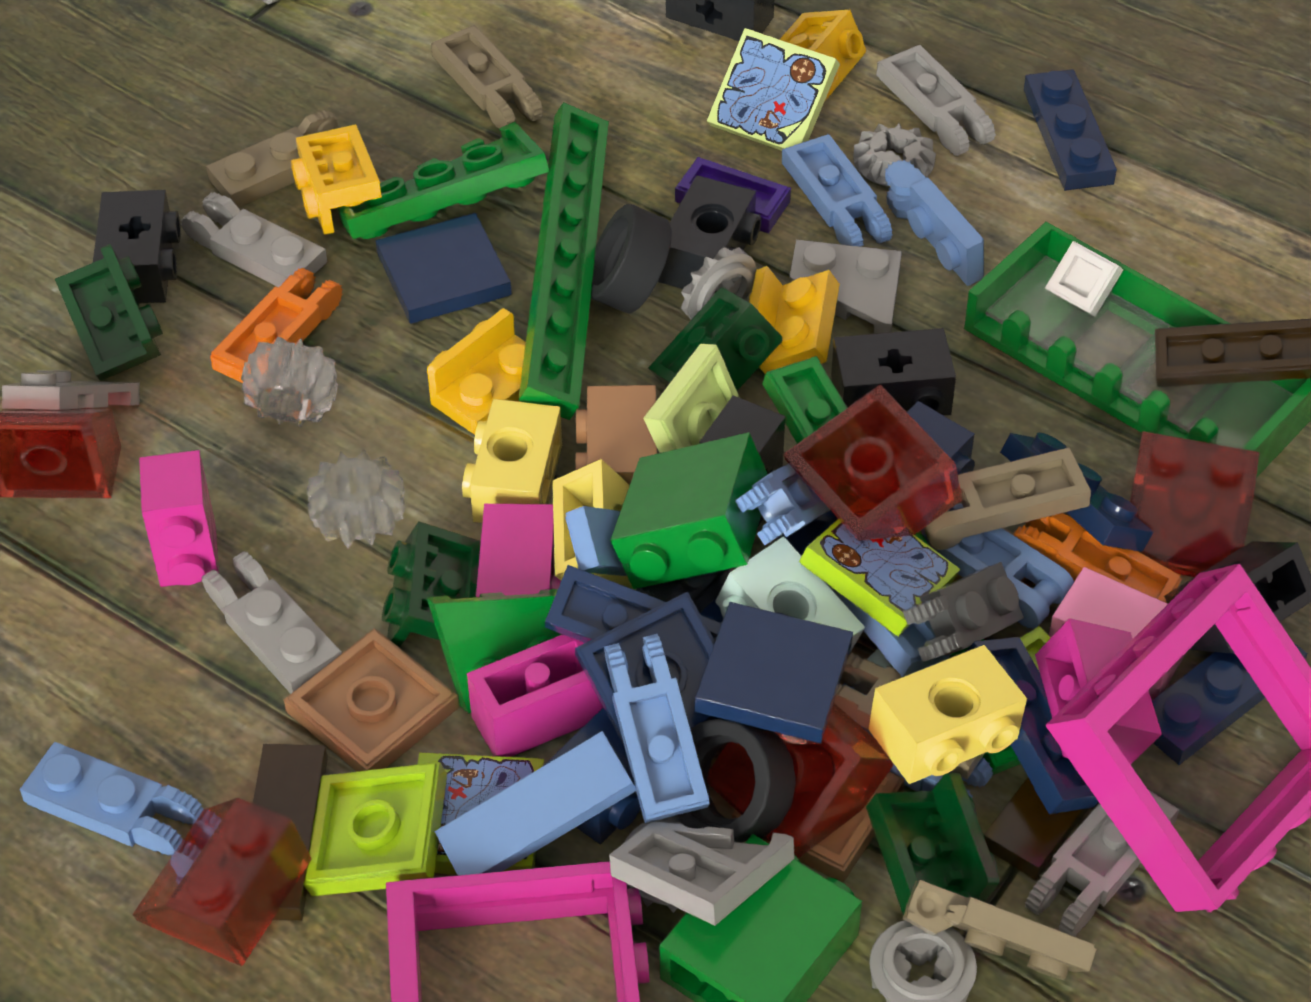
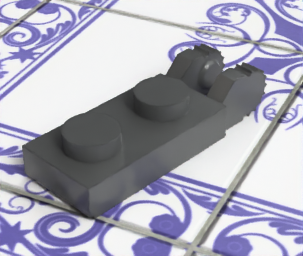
M1002 562L980 569L920 597L921 603L903 611L908 625L929 621L935 634V638L926 641L923 646L918 648L923 662L963 650L971 646L974 641H981L1024 618L1019 607L1017 589L1014 583L1007 577Z

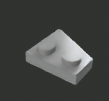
M796 240L789 283L800 277H809L830 270L840 283L835 315L846 320L852 313L874 324V334L891 333L902 251Z
M37 370V372L21 373V382L2 385V409L67 410L108 407V405H140V382L71 381V371Z
M652 821L609 854L611 876L715 926L794 859V838L787 834L773 833L769 845L734 842L733 829L717 827L695 829L686 827L683 824Z

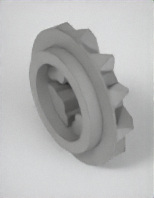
M900 122L895 128H887L878 123L874 132H862L859 143L854 145L853 155L857 170L865 178L888 186L885 180V169L888 168V164L891 165L892 162H897L898 160L910 161V164H914V168H918L927 177L934 168L936 153L933 151V139L922 137L919 128L902 129ZM886 149H894L897 153H903V160L893 151H886Z
M725 247L718 251L714 259L705 257L703 266L698 271L691 272L693 280L681 292L685 298L681 306L682 311L692 320L713 297L714 292L718 291L721 287L746 300L754 284L756 264L753 258L741 248L731 251Z
M906 920L898 922L887 928L877 938L872 947L869 961L872 989H878L885 997L886 1002H966L975 983L977 973L974 952L971 946L964 942L965 938L952 927L930 935ZM937 955L933 973L935 980L924 975L918 981L908 982L911 972V964L909 962L921 966L927 960L931 962Z

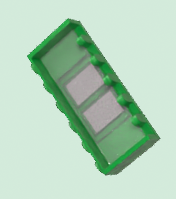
M1046 221L969 290L964 330L1240 491L1251 481L1253 482L1311 421V378L1157 387L1155 329L1231 323ZM1073 241L1123 269L1096 317L1045 289Z

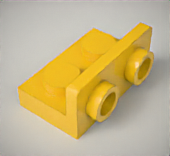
M851 10L802 13L779 39L836 58L840 63L825 101L866 53L862 34L858 30Z
M356 124L296 137L299 158L291 160L294 181L297 190H301L308 219L317 217L324 235L334 233L330 209L342 206H357L365 201L382 197L379 178Z
M768 266L756 270L749 303L782 336V342L759 366L765 374L766 372L817 356L821 364L827 362L840 283L830 270L809 277H800L785 285L781 284Z
M503 308L488 320L480 322L470 334L449 350L439 353L427 367L431 405L474 435L478 422L487 421L493 399L521 402L518 401L526 342L515 335L513 313Z

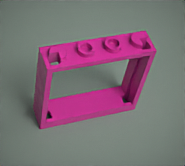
M1240 564L1199 573L1045 725L1175 912L1197 910L1212 912L1214 909H1218L1225 900L1236 899L1240 891L1238 886L1253 870L1262 867L1275 856L1277 852L1276 844L1289 830L1303 824L1311 816V667ZM1215 624L1301 751L1197 861L1107 731Z
M610 861L386 882L391 1002H422L419 931L606 913L608 915L617 1002H640L638 984L650 982L646 942L633 943L631 925L643 924L641 894H639V889H627V883L611 876Z

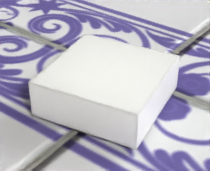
M1073 241L1045 289L1096 317L1123 269Z

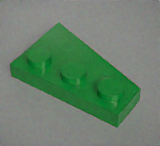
M558 589L540 590L537 594L504 595L502 592L480 594V597L451 599L448 596L426 597L460 706L468 714L471 713L467 673L563 635L545 628V620Z

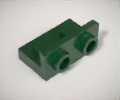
M721 287L648 369L662 383L668 386L700 344L717 345L734 386L738 391L782 342V336L751 303Z
M418 521L405 542L400 540L396 542L390 554L387 567L388 574L394 576V583L386 597L382 611V621L389 623L387 638L400 648L410 632L440 640L426 597L448 596L451 599L476 597L480 540Z

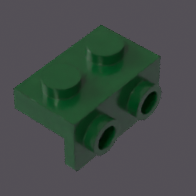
M111 244L100 248L104 256L103 259L55 279L95 375L100 381L160 356L161 353L154 338L163 334L151 305L147 304L140 307L133 290L141 287L142 283L130 257L126 256L119 259Z
M959 772L944 774L932 791L876 793L867 804L866 809L903 916L913 886L918 880L925 881L966 898L972 897L983 902L999 885L996 859L988 849L977 820L975 803L968 795Z

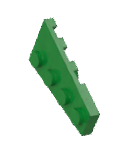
M514 121L500 128L502 138L484 144V140L477 138L462 145L463 155L452 161H440L433 158L418 165L417 169L413 172L414 178L406 182L399 177H392L381 182V198L368 200L357 206L337 207L340 221L352 239L379 237L385 234L390 226L408 220L413 222L425 221L437 215L438 210L457 203L461 205L474 204L483 200L487 193L503 187L519 188L532 183L535 180V176L549 172L545 152Z

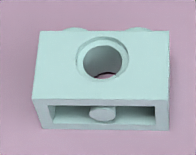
M784 536L749 559L747 565L740 566L728 574L716 599V604L720 607L723 618L729 602H734L852 631L853 638L850 652L865 628L823 580L801 565L799 562L801 555Z

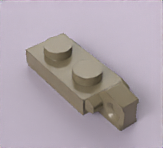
M922 880L915 882L903 916L904 920L930 935L937 934L952 926L967 931L964 940L966 944L995 955L1002 956L1005 947L1030 955L1027 967L1061 980H1066L1068 971L1074 973L1089 972L1097 950L1094 948L1095 944L978 899L966 898Z

